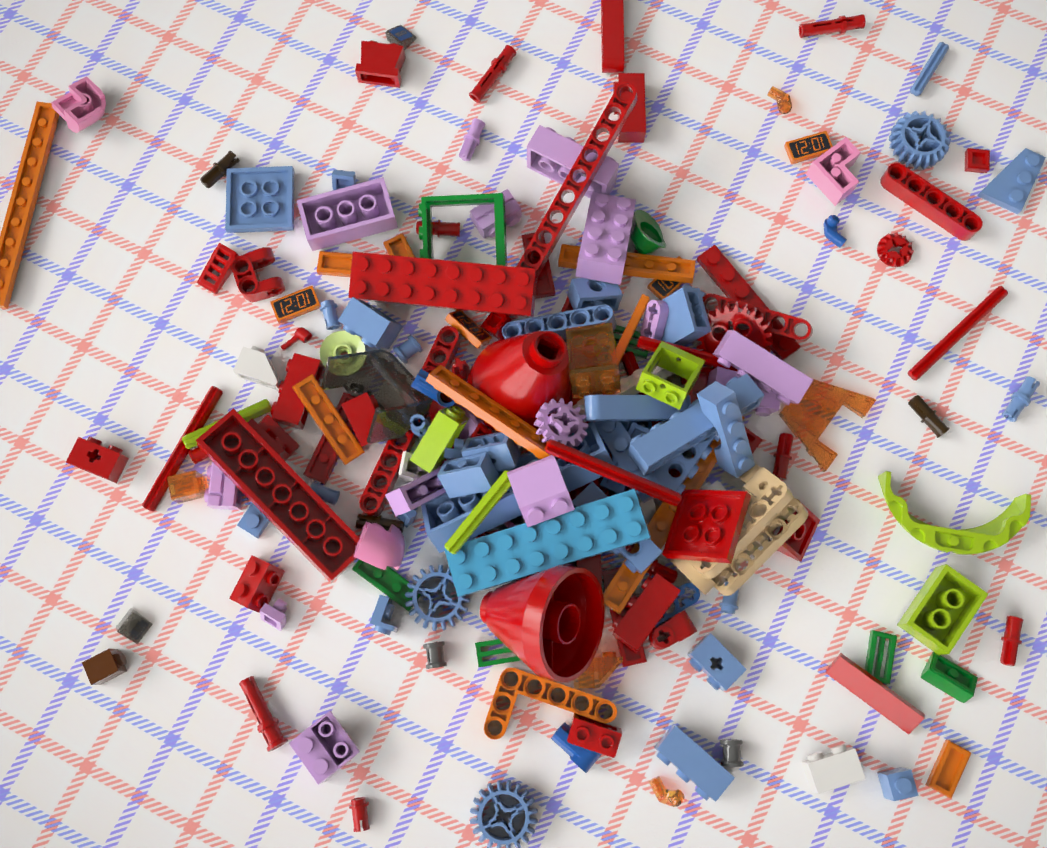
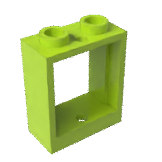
M661 341L643 369L636 390L680 410L697 381L705 360ZM659 366L687 379L688 381L684 388L654 375L653 372L656 367Z
M455 405L439 410L411 456L410 461L429 473L440 467L445 460V448H452L455 438L459 437L469 420L465 416L466 412Z

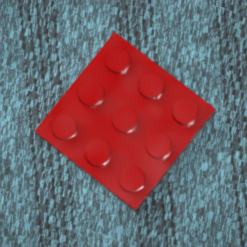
M684 489L662 554L669 559L731 564L751 495L747 491Z

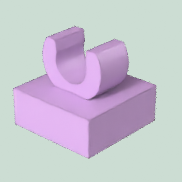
M278 599L273 607L265 603L260 609L261 620L282 631L287 624L286 615L284 614L287 610V603L281 599Z

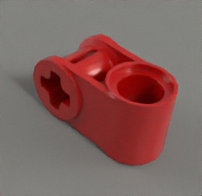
M683 610L666 620L667 622L653 629L648 640L653 648L662 650L678 641L686 639L696 633L697 629L686 610ZM661 634H665L666 638L659 642L657 638Z

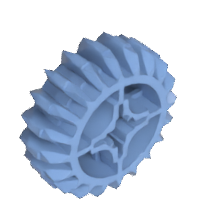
M917 111L912 114L907 113L903 118L898 119L896 125L891 129L889 148L894 149L893 156H899L898 162H906V167L912 164L914 170L919 166L924 170L928 166H935L949 151L948 146L951 143V139L948 138L950 131H945L947 124L941 125V118L937 120L933 118L934 113L929 116L926 115L925 111L921 112L920 115Z
M430 565L429 574H426L423 568L420 570L423 576L421 579L417 575H413V579L417 584L408 583L407 586L413 589V593L406 592L405 597L412 598V601L406 602L405 605L406 607L414 606V609L409 611V615L418 614L414 620L415 623L418 624L422 619L425 620L423 628L426 629L430 622L433 623V631L437 630V624L441 623L442 630H446L445 622L449 621L450 625L454 627V617L460 621L463 619L462 615L458 612L460 610L463 612L468 611V608L462 606V603H470V598L458 597V602L449 598L445 594L448 582L454 585L450 568L447 569L446 573H443V565H439L438 572H434L433 565ZM442 578L435 589L422 587L431 579ZM441 590L445 601H438L434 606L432 602L434 599L429 594L437 595ZM418 593L430 601L427 614L423 613L419 608ZM441 606L454 609L444 617H433Z
M497 780V789H494L493 785L488 783L489 793L487 794L485 790L481 789L479 794L483 799L474 798L473 802L479 808L472 807L470 809V813L477 814V817L470 819V824L478 823L479 826L473 829V834L482 832L483 834L479 837L478 841L482 843L486 838L489 839L487 848H491L493 842L497 843L496 848H502V844H506V848H511V843H514L516 848H521L520 838L525 843L529 842L525 832L535 833V829L529 826V824H537L538 819L530 817V815L538 813V809L535 807L529 808L535 802V799H525L529 794L528 789H525L521 794L518 792L521 788L520 783L516 784L515 789H511V780H507L506 788H502L501 780ZM499 795H511L520 803L507 806L502 802ZM492 799L496 812L492 817L484 821L483 809L486 803ZM500 808L505 813L511 812V816H508V824L504 819H497V816L500 815V812H498ZM524 810V824L516 833L512 819ZM501 826L509 836L500 837L488 829Z

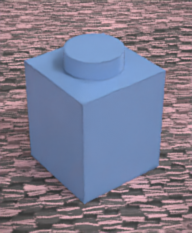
M900 767L877 772L885 799L898 801L919 796L911 769Z

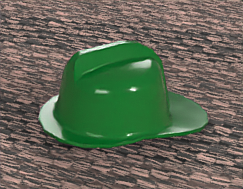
M636 210L634 213L636 226L631 234V240L639 254H652L660 247L665 248L667 245L656 220L647 212Z

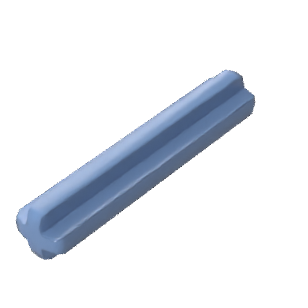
M940 42L911 87V94L915 96L921 95L949 49L948 44Z

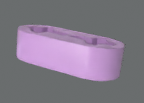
M651 300L647 304L641 327V336L657 340L662 339L669 312L668 305L664 300Z

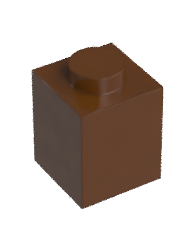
M107 649L82 662L91 685H102L127 672L125 666L127 664L126 657L118 649Z

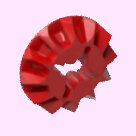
M898 232L894 234L888 233L880 239L877 245L878 257L884 264L891 267L904 266L911 260L914 252L912 250V242H909L906 236L898 235ZM893 245L895 247H902L898 253L896 251L889 252Z

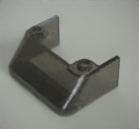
M373 350L328 357L321 385L323 390L344 387L354 397L367 392L369 396L374 395L380 410H375L367 438L368 444L403 437L411 429V417L416 414L424 416L430 410L433 399L411 387L415 377L392 353L386 350Z

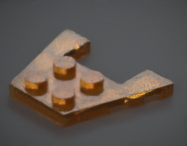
M813 379L800 403L785 405L778 415L795 437H798L803 443L808 454L816 460L820 470L825 472L838 454L820 442L818 438L842 405L863 418L876 399Z

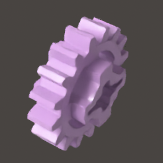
M563 398L558 403L554 399H551L548 404L545 402L535 415L537 419L534 425L539 427L536 434L544 436L542 439L543 443L553 439L572 448L574 446L578 447L586 437L587 432L585 430L588 427V424L583 422L586 415L578 413L581 408L577 407L574 409L572 407L573 402L570 401L568 404H565Z

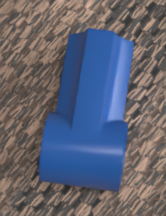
M421 368L411 387L435 400L443 407L453 406L455 404L453 400L450 402L443 401L441 391L436 390L431 384L426 382L429 372Z
M564 722L551 739L570 756V759L580 769L587 773L602 754L568 743L567 738L571 727Z

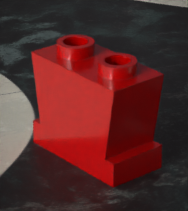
M361 40V64L356 63L355 68L358 83L400 88V72L406 59L404 46L396 43L385 44L373 40Z

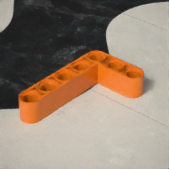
M510 667L502 671L484 723V732L488 738L494 740L500 739L505 734L518 694L602 723L612 722L617 716V708L609 700ZM508 672H515L518 675V682L515 686L506 685L504 676ZM531 680H538L541 683L542 689L538 694H531L528 691L527 685ZM553 689H563L565 692L563 701L554 702L552 700L551 692ZM506 696L509 698L510 707L507 710H500L497 707L496 701L498 697ZM578 696L587 698L588 706L585 710L581 711L575 707V700ZM603 704H608L612 709L610 717L606 719L601 718L598 713L600 706ZM493 720H497L502 724V731L497 735L490 733L488 729L489 723Z

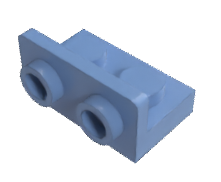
M379 595L370 624L375 625V631L390 636L391 631L397 633L398 628L385 622L386 619L391 620L395 606L392 604L393 600L391 598Z

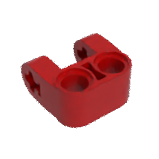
M270 247L250 251L234 258L231 263L237 287L248 302L253 303L268 299L285 291L281 277H271L262 281L259 279L257 269L269 266L275 262V257ZM243 267H248L246 271L240 272ZM255 286L253 291L246 292L249 287Z

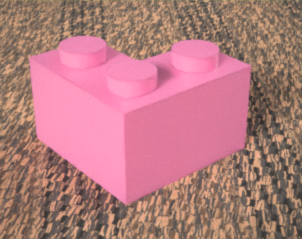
M845 137L814 160L806 173L835 206L852 194L859 183L858 179L848 169L854 165L861 152Z

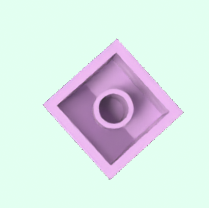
M551 455L507 472L527 527L575 510L555 456Z

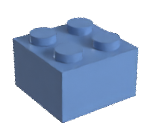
M354 297L351 298L338 319L344 325L343 329L346 332L363 337L361 341L364 344L379 350L381 347L389 349L403 328L401 324L368 302Z

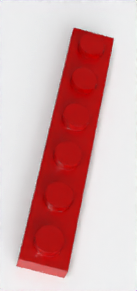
M713 245L697 257L696 261L727 298L769 309L716 245ZM756 311L755 315L758 316L762 313L760 311ZM777 318L773 321V328L775 330H780L784 327ZM773 333L772 336L768 337L773 339L772 345L769 346L771 351L783 361L801 348L794 339Z

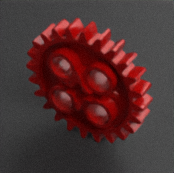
M726 302L724 310L717 305L715 309L716 314L711 310L708 311L707 315L711 332L697 339L701 342L697 343L696 348L713 354L725 333H716L714 329L721 327L727 332V330H731L728 321H732L733 330L768 352H771L769 346L772 345L773 339L768 337L772 336V330L767 329L769 321L762 322L764 318L763 313L758 316L755 315L757 308L748 311V304H745L743 308H739L738 302H735L734 308H731L729 303ZM745 323L749 328L741 330L737 325Z

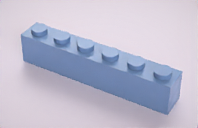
M747 373L740 378L737 376L733 377L726 384V387L735 391L742 416L758 407L764 397V393ZM697 399L689 405L687 410L675 412L669 418V421L664 424L659 422L650 429L649 433L644 436L639 434L634 437L630 442L627 454L643 475L646 476L713 435L717 430L702 413L699 400Z

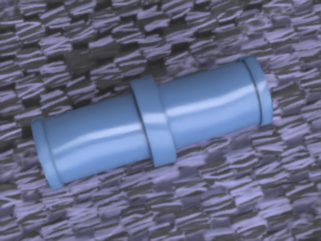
M1027 376L1018 391L1012 394V400L1002 413V417H1006V420L1010 422H1016L1024 407L1029 406L1031 403L1030 398L1037 387L1040 386V382L1036 381L1033 377Z

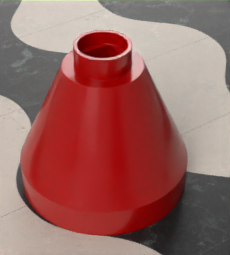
M536 331L495 341L479 354L470 369L467 383L534 428H538L534 425L537 419L535 415L545 402L548 404L551 399H554L558 403L561 398H563L565 404L571 401L570 364L566 343L561 336L552 331ZM482 420L489 428H491L497 433L499 432L495 430L493 426Z
M558 565L499 586L494 591H489L481 601L480 617L489 630L535 674L542 678L566 683L581 676L596 655L604 628V597L601 586L592 572L585 568Z

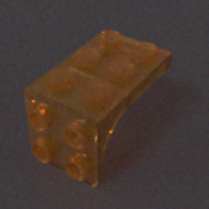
M612 323L565 328L573 398L579 397L584 399V396L613 395L621 392L620 371L617 364Z

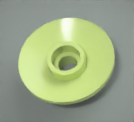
M337 331L330 334L324 339L320 347L322 364L328 371L337 375H347L355 372L361 367L366 356L365 345L361 338L356 334L351 335L346 331ZM346 352L348 356L340 358L341 353Z

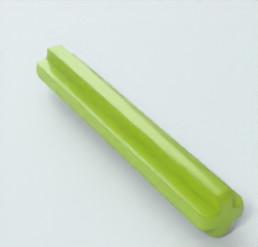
M263 399L237 412L248 422L251 418L255 419L271 412L272 407L267 399ZM218 421L183 436L182 441L185 447L191 449L197 446L196 439Z
M505 470L446 542L444 547L450 553L457 554L511 487L507 476L509 471Z

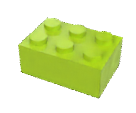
M949 565L937 566L897 626L937 655L950 654L988 596V593Z

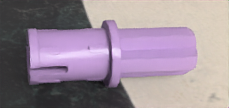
M474 118L472 120L468 133L463 137L464 143L459 153V157L463 161H470L476 146L480 144L479 138L485 127V123L480 119Z

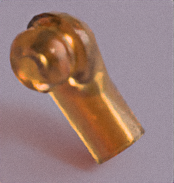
M772 86L767 96L776 100L781 114H788L792 109L790 95Z
M660 776L648 781L660 803L671 807H678L684 801V793L679 789L674 791L666 789Z

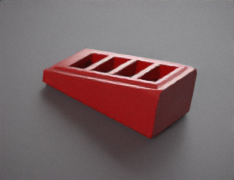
M219 243L201 273L197 284L216 295L231 275V263L234 258L239 256L238 253ZM224 255L229 257L228 261L223 258ZM220 262L225 265L224 268L219 267L218 263ZM213 270L220 273L219 277L212 273ZM208 277L216 281L214 285L207 281Z

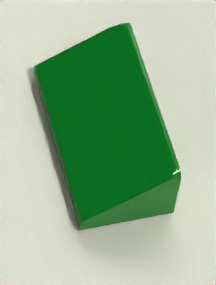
M932 652L920 677L961 703L967 702L974 696L978 677L934 652Z

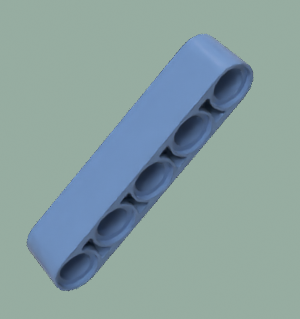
M605 304L511 321L504 325L502 334L505 339L536 331H552L567 342L612 333L617 323L612 308Z
M649 395L584 396L585 421H669V418L675 412L687 410L691 404L690 395H688L679 410Z

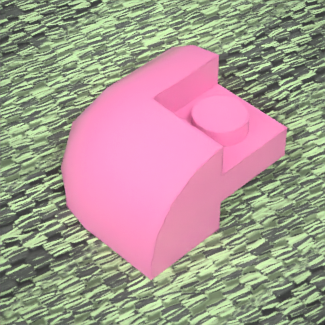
M87 76L69 85V93L51 102L53 109L67 122L68 128L75 133L96 123L104 116L105 95Z
M366 522L362 528L360 540L356 545L354 557L383 570L387 566L398 570L402 564L405 552L404 536L400 529L393 524L386 531L377 523L371 524Z

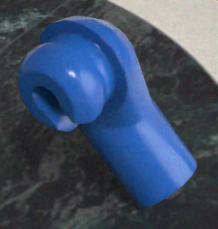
M830 215L823 223L824 236L841 248L847 239L838 233L837 224L840 222L839 218L836 215Z

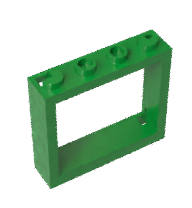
M504 194L421 197L418 215L422 217V226H419V239L423 240V249H420V258L434 259L432 207L494 204L496 265L507 266Z

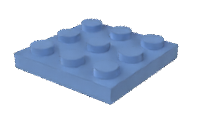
M293 166L228 168L226 176V232L294 231Z

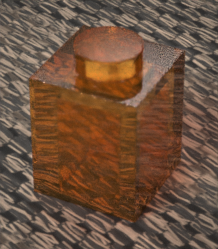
M196 470L167 477L172 501L180 504L204 498L205 489L208 488L205 476H202Z

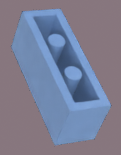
M672 725L654 747L658 751L656 756L667 766L672 763L678 769L676 774L683 781L688 783L691 780L697 786L695 791L706 801L711 798L716 802L735 778L676 725Z

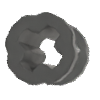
M444 641L423 644V648L426 649L428 663L426 669L447 666L443 653Z
M720 740V744L723 746L721 766H744V762L741 761L740 745L743 744V740Z

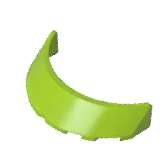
M885 471L878 475L885 501L898 523L921 543L942 552L972 555L993 550L1009 542L1027 524L1030 518L1031 494H1023L1015 497L1002 514L984 525L961 530L932 526L908 513L906 501L893 494L890 471Z

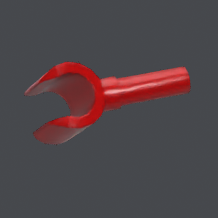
M299 327L295 331L294 336L280 347L284 351L298 340L307 343L312 338V334L307 329Z

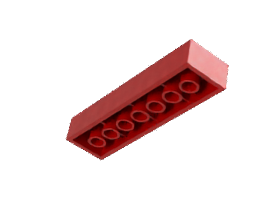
M353 252L348 298L354 297L364 301L534 317L539 271L534 268Z
M234 408L196 439L198 447L330 583H333L358 559L354 557V553L360 538Z

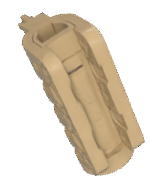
M756 463L754 467L739 477L745 484L742 488L751 495V499L732 563L681 559L670 560L704 595L713 587L724 596L734 594L808 518V511L800 501L794 498L788 486L764 467L761 468ZM783 526L780 534L773 535V531L777 527ZM748 561V566L744 570L738 569L742 562Z

